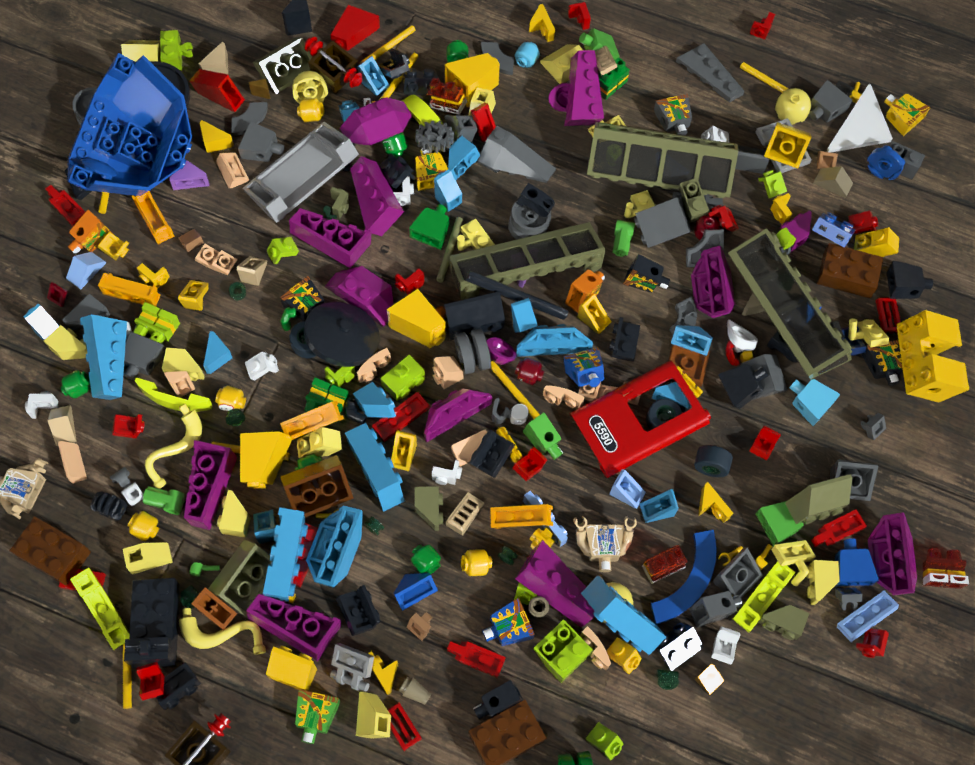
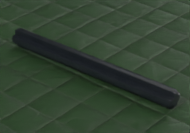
M470 271L467 274L466 280L470 283L493 292H500V295L515 301L529 298L533 308L562 320L568 316L569 311L553 303L474 271Z

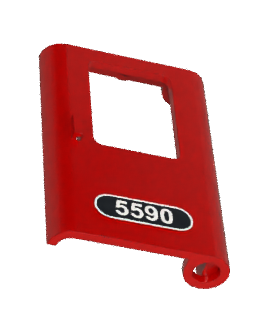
M671 360L569 413L596 456L598 465L606 478L710 424L709 420L711 419L706 408L703 409ZM669 379H674L692 408L648 432L644 431L629 407L628 401Z

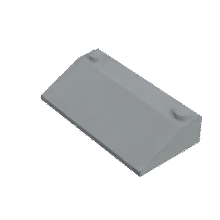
M323 122L245 185L243 190L277 223L348 163H351L359 153L348 137Z

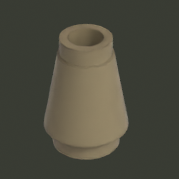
M534 597L529 602V611L537 618L543 617L549 611V603L543 597ZM539 607L542 612H537L534 609Z
M408 676L399 689L403 697L424 705L431 696V693L418 681Z

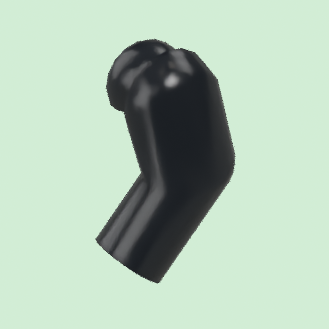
M348 398L344 404L347 418L364 424L367 416L357 411L355 399Z

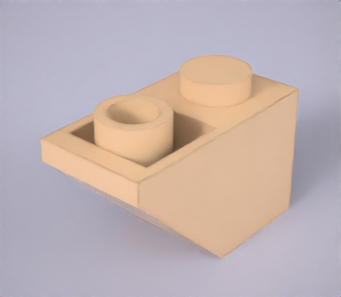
M454 356L434 358V367H432L434 371L433 378L437 385L441 384L443 389H446L464 378V371Z

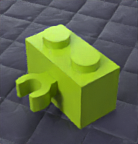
M178 30L160 31L161 62L171 64L182 71V55L185 57L193 56L192 50H188L193 49L192 43L187 42L182 45Z
M408 355L381 378V386L398 401L400 398H405L414 386H419L425 380V370Z

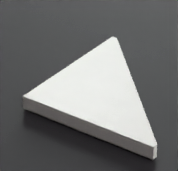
M871 84L866 87L829 145L827 152L831 153L888 143L893 139Z

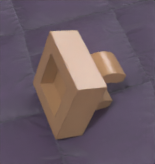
M427 612L422 617L415 613L410 618L407 628L422 641L431 628L429 621L433 617Z

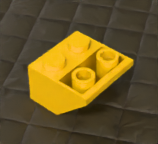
M273 646L266 675L269 679L295 689L308 691L317 668L310 656L302 653L297 656L287 647L280 646V648H276Z

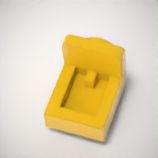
M789 193L777 196L773 200L770 209L774 218L781 225L789 221L793 214L787 207L791 197Z
M109 232L98 245V248L116 261L119 256L123 258L129 251L126 248L129 242L125 241L124 243Z
M143 263L137 267L140 280L145 284L149 283L151 286L156 285L157 289L163 286L170 277L164 267L156 274Z
M618 637L606 650L609 658L622 666L628 674L636 669L641 661L637 650Z

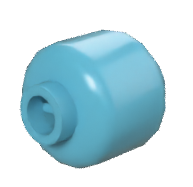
M533 42L522 43L515 53L517 64L523 68H531L540 56L539 48Z

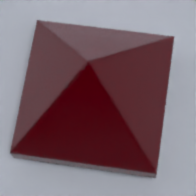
M51 282L47 299L60 307H64L67 290Z

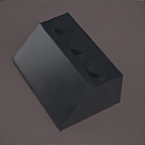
M500 292L444 304V321L450 341L454 340L455 334L465 332L467 336H470L471 330L479 328L482 329L483 333L489 331L497 332L504 328L505 317Z

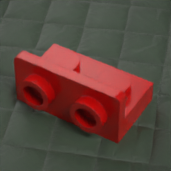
M718 205L711 209L712 212L708 213L709 217L719 219L722 227H725L726 230L734 232L739 229L728 207Z

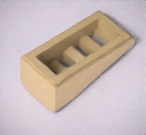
M607 46L595 51L597 67L602 75L617 68V64Z
M467 493L447 519L446 526L463 536L483 507L484 502ZM471 500L472 502L477 504V507H473L472 505L467 503V501ZM466 506L467 508H469V509L472 510L473 512H472V513H469L468 511H466L465 509H463V507ZM461 512L465 514L466 516H468V518L465 519L464 517L459 515V513ZM457 518L461 520L462 522H464V524L461 525L460 523L456 522L455 519Z

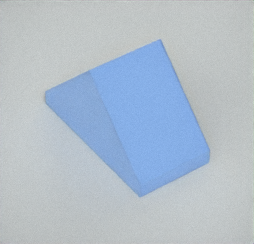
M93 252L76 255L72 259L66 279L79 289H82L106 262Z
M624 469L621 470L610 491L611 496L636 509L646 493Z

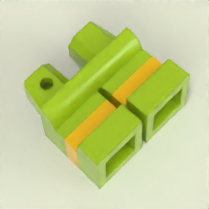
M145 302L139 318L134 320L136 327L133 333L143 337L149 333L151 334L149 339L161 344L164 340L168 342L180 325L177 316Z

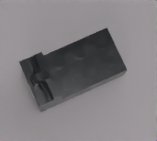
M175 578L133 580L130 638L125 639L124 661L134 669L157 662L159 667L177 666L180 584Z

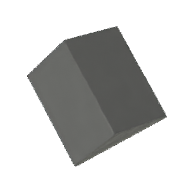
M738 145L739 151L735 169L763 174L769 162V158L764 157L766 150Z
M763 354L740 364V366L748 364L752 366L754 371L763 366L768 372L769 376L760 381L764 390L752 400L788 391L777 355Z
M837 460L830 468V479L851 474L850 499L870 501L878 464Z
M744 547L717 575L713 583L723 592L729 591L732 597L739 595L742 598L763 574L748 548Z

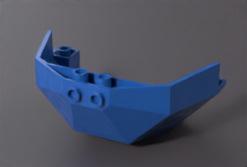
M118 53L93 94L68 157L69 183L89 191L142 196L185 166L186 159L184 158L192 147L190 143L192 133L184 95L144 55L135 62ZM94 159L103 161L112 166L118 172V175L112 177V180H106L101 177V174L92 173L84 169L82 160Z

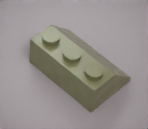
M295 37L254 61L253 64L261 78L266 79L267 85L277 94L292 85L298 74L310 71L308 61L313 57L310 55V51H305L303 38Z
M849 474L809 485L785 502L795 523L805 522V524H810L817 520L816 518L823 520L829 517L830 514L836 516L842 513V508L850 502L852 476Z
M243 540L208 590L226 605L247 618L246 610L258 594L263 595L268 565H271L272 562L270 561V555L257 544Z

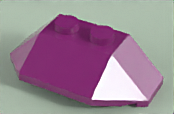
M386 97L354 110L342 124L340 131L352 143L372 145L403 132L412 115L403 101Z
M716 246L702 252L701 258L691 274L696 309L711 318L731 313L735 304L731 269L722 247Z
M363 266L336 272L325 285V288L347 303L365 311L382 327L387 324V309L394 305L391 285Z
M463 388L459 391H453L446 399L433 403L432 407H430L424 431L426 443L491 405V394Z
M905 514L883 515L879 524L868 538L869 552L879 580L877 583L892 595L914 593L917 571L913 539Z

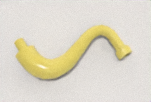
M186 404L179 407L184 415L181 419L186 427V434L183 439L175 444L153 451L145 460L146 472L154 482L153 486L157 489L162 488L166 481L164 478H160L153 467L154 461L192 449L194 440L199 441L202 436L201 420L195 409L190 411Z
M191 608L182 610L183 618L179 620L181 634L192 647L199 649L212 648L225 642L240 631L249 629L254 637L253 654L266 653V648L262 641V633L256 623L240 621L216 633L205 634L199 630L196 618L191 616Z

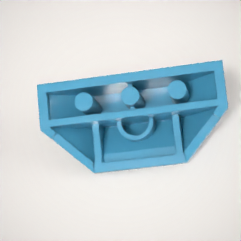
M559 324L549 327L547 325H540L534 327L517 345L516 354L517 357L574 354L592 349L593 341L572 325Z
M342 506L338 511L320 523L306 559L315 583L335 587L348 575L362 537V510Z

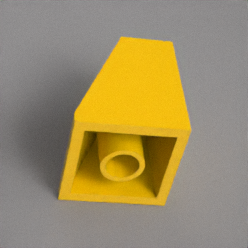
M489 53L447 63L445 65V87L450 91L464 93L467 100L466 106L470 107L471 99L477 87L492 90L499 85L500 63ZM454 94L459 100H461V95Z
M777 122L764 157L798 168L812 136L810 133Z
M418 289L387 309L388 324L391 329L429 348L435 345L438 346L445 340V321Z
M280 431L240 433V482L246 483L247 487H254V489H265L266 485H273L292 437Z

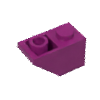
M810 210L804 214H798L793 221H786L780 226V230L787 228L796 238L795 243L791 246V252L805 244L809 236L812 217Z

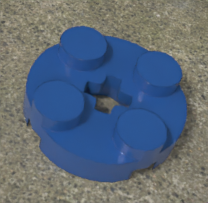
M887 145L873 150L867 159L869 162L868 168L871 173L881 179L883 177L889 178L888 180L896 179L901 174L905 165V160Z

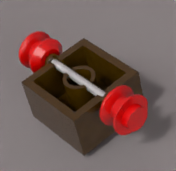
M315 36L306 40L305 51H310V55L314 56L308 61L309 70L320 74L324 78L329 90L335 94L348 82H350L351 88L361 84L362 73L358 72L357 59L334 41H331L323 48V42H317V37Z
M222 713L219 716L214 714L216 718L214 722H207L209 731L194 721L164 756L174 765H220L231 751L215 737L216 735L225 736L223 730L231 728L228 725L231 721Z

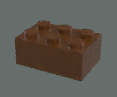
M829 243L823 253L817 284L871 298L878 287L883 257Z
M337 455L280 477L292 509L303 511L305 517L354 499Z
M35 516L9 550L22 561L65 586L91 553L82 543Z
M526 700L519 702L468 732L484 765H504L546 740V736Z

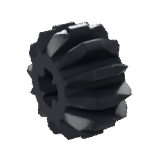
M97 492L91 501L90 508L94 512L113 520H121L126 512L127 503L107 492Z

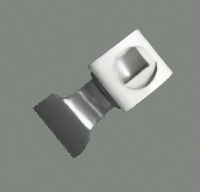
M495 399L492 411V421L495 424L504 423L507 418L515 425H522L527 421L528 408L525 405L516 404L511 410L505 407L504 412L498 415L496 412L500 399Z
M123 467L111 475L110 479L115 484H120L123 488L121 493L128 503L133 506L143 499L144 494L136 482H130L127 477L130 473L126 467Z

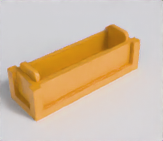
M150 191L142 196L132 195L136 207L157 244L175 237Z
M103 273L98 284L104 295L141 305L147 302L156 306L161 296L157 292L156 285L148 286L115 277L112 273H109V275Z
M333 401L284 421L280 425L284 434L291 436L292 440H295L321 427L341 421L344 417L340 415L337 407L338 402Z
M541 504L492 507L491 528L553 526V522H551L553 506Z

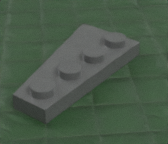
M705 43L677 57L676 62L678 64H683L687 67V71L699 76L700 81L712 86L713 90L729 103L743 96L744 90Z

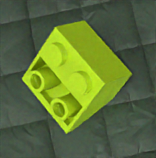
M564 619L533 648L546 668L560 683L577 669L593 651Z

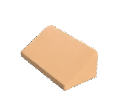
M236 153L219 154L216 164L228 188H233L249 181Z
M187 371L164 373L177 397L181 398L195 390Z
M486 429L451 446V451L455 459L459 460L460 467L470 462L472 454L478 449L483 436L487 433Z
M59 441L58 446L66 477L73 484L86 480L87 476L79 446L75 443Z

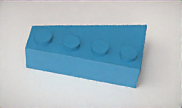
M92 314L82 317L80 321L84 328L83 340L86 342L87 347L86 360L89 362L90 372L88 373L92 397L107 400L121 398L127 321Z
M364 423L345 432L347 442L366 479L369 480L375 497H378L383 512L404 502L400 486L402 479L398 472L394 473L392 469L394 465L390 457H385L384 454L386 452L382 443H377L376 439L378 438L374 429H369L367 424Z
M279 507L280 525H276L274 541H276V544L271 548L270 561L272 562L271 565H268L263 595L289 602L290 596H294L296 584H293L294 576L298 577L300 564H297L298 556L302 557L304 544H301L302 537L307 535L308 525L305 524L303 511Z
M599 575L582 591L581 594L595 611L593 615L600 622L605 620L607 622L606 625L613 632L618 630L619 635L626 642L631 640V644L639 652L643 650L650 655L666 638L656 624L637 610L627 599L619 595L613 587H608Z

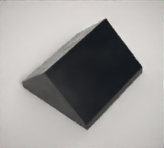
M292 0L282 11L286 35L291 36L312 32L307 0Z

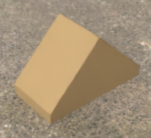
M225 43L219 44L198 63L200 69L228 74V54Z
M249 256L237 266V271L241 282L259 286L267 260Z
M71 405L52 409L48 417V423L56 446H58L59 441L77 442Z

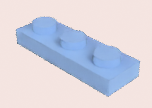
M531 491L524 495L523 502L526 505L543 504L537 494L534 495ZM551 512L553 526H542L553 533V540L561 547L567 541V532L562 525H557L554 521L555 517Z
M882 591L837 623V628L852 642L896 611L899 604L885 591Z

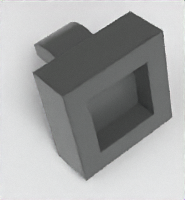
M877 413L875 416L868 415L867 423L861 421L862 429L867 431V437L875 440L886 429L884 415Z
M835 588V597L840 600V607L846 610V604L851 602V608L856 610L858 607L857 602H862V593L856 588Z

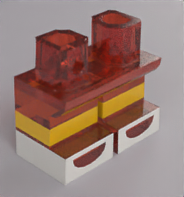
M433 78L427 93L432 98L430 101L431 108L442 111L446 110V112L460 115L467 103L462 87H457L454 82L449 81L445 84L441 83L440 79Z
M676 545L646 559L642 567L651 584L668 575L670 576L684 569L688 561L680 546Z
M930 548L927 551V560L923 562V586H943V588L962 589L967 586L969 580L968 576L965 575L966 560H962L960 550H948L946 559L941 558V549Z

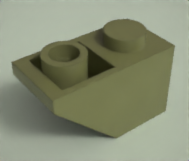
M698 178L680 183L682 203L689 223L708 215L709 209Z
M415 487V512L431 528L439 531V524H443V512H439V505H443V493H439V487Z
M788 605L764 614L758 623L768 631L773 632L775 630L782 633V636L788 640H797L802 636L809 613Z

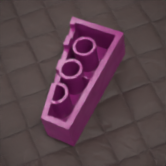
M579 50L571 58L570 85L567 94L568 104L566 105L567 114L564 126L595 125V122H600L604 119L595 50Z
M361 156L351 167V173L365 229L370 230L372 234L382 237L404 211L377 162Z
M300 208L289 220L290 234L349 268L355 264L371 245L370 230L365 229L363 231L351 224L347 226L339 223V220H329L323 218V215Z
M194 440L193 447L195 449L191 461L192 472L189 476L190 486L186 498L184 518L191 526L210 530L237 456L231 448Z
M542 540L531 551L515 579L537 596L545 598L552 607L582 628L594 618L593 613L595 612L581 594L586 586Z
M261 594L257 595L246 610L249 620L317 662L341 627V619L330 618L322 613H314L303 609V607L292 606Z

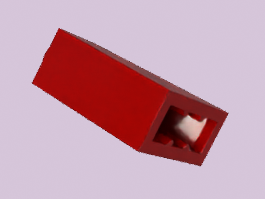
M348 5L331 33V41H334L346 51L350 50L380 28L379 16Z
M199 69L189 81L199 95L232 112H236L245 100L228 74Z

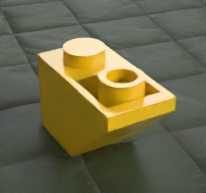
M889 227L855 236L854 249L881 257L898 254L899 237Z

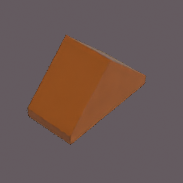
M206 587L203 588L191 603L203 616L222 630L227 627L237 614Z

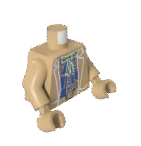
M38 458L32 464L19 466L16 469L10 468L4 477L0 476V503L8 514L21 519L19 515L22 511L30 513L46 481L38 472H46L43 467L48 464L47 461Z
M582 516L583 522L577 524L578 521L575 517L573 522L577 526V545L584 555L589 556L590 561L599 562L600 572H610L611 562L618 561L620 556L625 555L631 545L633 528L637 525L636 518L634 517L633 524H628V516L624 518L626 528H624V525H587V520L584 516Z

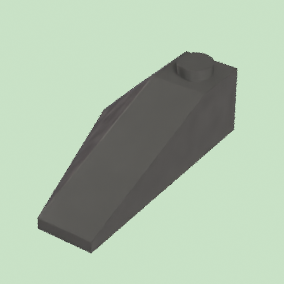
M496 126L487 138L478 158V163L492 171L509 172V175L518 174L525 176L527 179L545 183L548 182L556 171V168L512 133L499 126Z

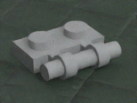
M341 643L335 644L331 665L338 667V670H332L330 677L339 684H348L354 690L366 692L369 689V683L364 682L362 678L371 676L374 656ZM347 671L353 673V677L349 676Z

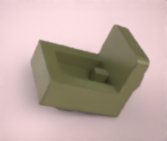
M332 187L330 190L331 198L336 200L332 206L333 217L340 219L348 211L349 196L345 190Z

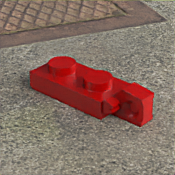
M52 185L45 188L50 196L48 200L51 205L74 226L84 215L85 211L65 190L57 191Z
M857 509L823 525L818 530L820 534L811 541L815 547L824 542L827 546L833 545L865 529L867 525Z
M450 641L447 647L448 652L456 655L455 660L498 678L506 659L502 655L468 641L467 643L462 641L460 645Z

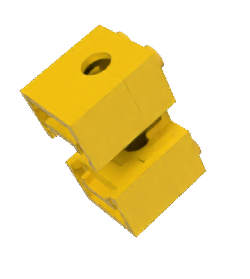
M924 310L896 324L906 394L935 402H942L969 390L965 363L937 355L954 346H962L957 319Z

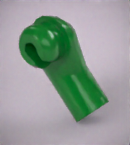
M287 307L284 309L280 320L284 331L291 329L290 318L296 317L295 308Z

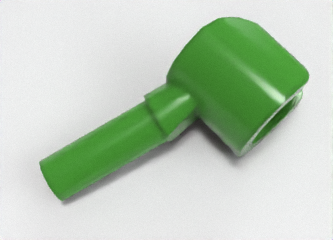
M195 562L191 565L190 574L200 576L202 570L218 571L220 570V565L206 566Z

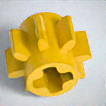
M538 528L530 537L532 541L530 547L534 549L542 540L551 547L555 542L551 539L553 533L547 528L544 531Z

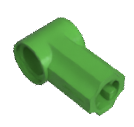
M617 220L612 252L616 256H628L635 223Z
M148 486L143 495V503L161 508L170 514L180 515L187 495L177 490L165 491Z

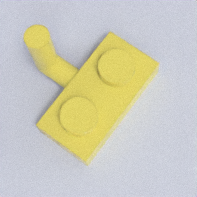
M648 190L631 195V202L627 203L624 216L625 218H631L636 216L635 213L655 206Z
M477 219L460 227L463 235L457 237V248L459 251L470 246L476 250L495 245Z
M857 319L849 320V340L864 339L870 347L889 344V337L874 320L867 319L861 322H857Z
M807 541L777 544L771 549L781 566L796 564L799 572L792 579L791 583L794 586H798L809 573L804 562L813 561L816 557Z

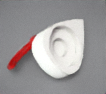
M728 320L727 328L730 340L726 346V356L730 364L737 366L739 360H735L733 349L737 353L744 350L753 351L756 348L758 339L745 328Z

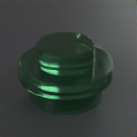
M231 409L226 414L225 419L228 425L239 426L245 421V414L240 409Z

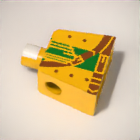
M890 94L884 101L890 107L886 118L903 136L923 120L930 109L929 106L909 94L903 95L899 100Z
M421 149V156L415 158L418 191L435 188L434 178L440 172L448 170L441 153H429L428 149L424 151Z

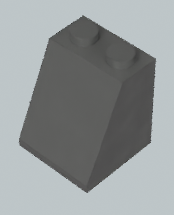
M678 197L635 213L636 218L634 220L637 228L641 227L643 235H640L642 243L647 245L648 248L692 232L683 205Z

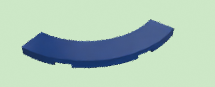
M714 530L694 533L695 561L692 571L686 582L674 594L650 604L655 624L667 622L684 613L693 606L707 588L716 562Z

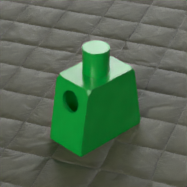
M438 204L435 210L425 208L410 226V238L441 250L449 227V217L445 215L447 208L441 204Z

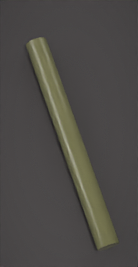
M456 217L436 279L440 283L444 281L449 266V256L453 253L463 219L460 217Z

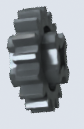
M431 120L430 124L425 122V126L419 125V129H416L415 138L418 147H422L423 151L428 149L429 153L432 150H435L436 153L439 150L445 152V147L450 149L451 144L454 143V131H452V127H447V123L442 125L441 121L434 123Z

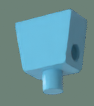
M812 379L806 386L796 380L790 387L797 394L793 401V406L812 426L818 422L840 396L838 392L815 379Z

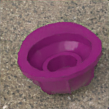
M561 83L549 93V103L555 110L566 112L569 83Z
M496 337L486 340L490 359L493 362L503 365L516 359L517 354L506 341Z

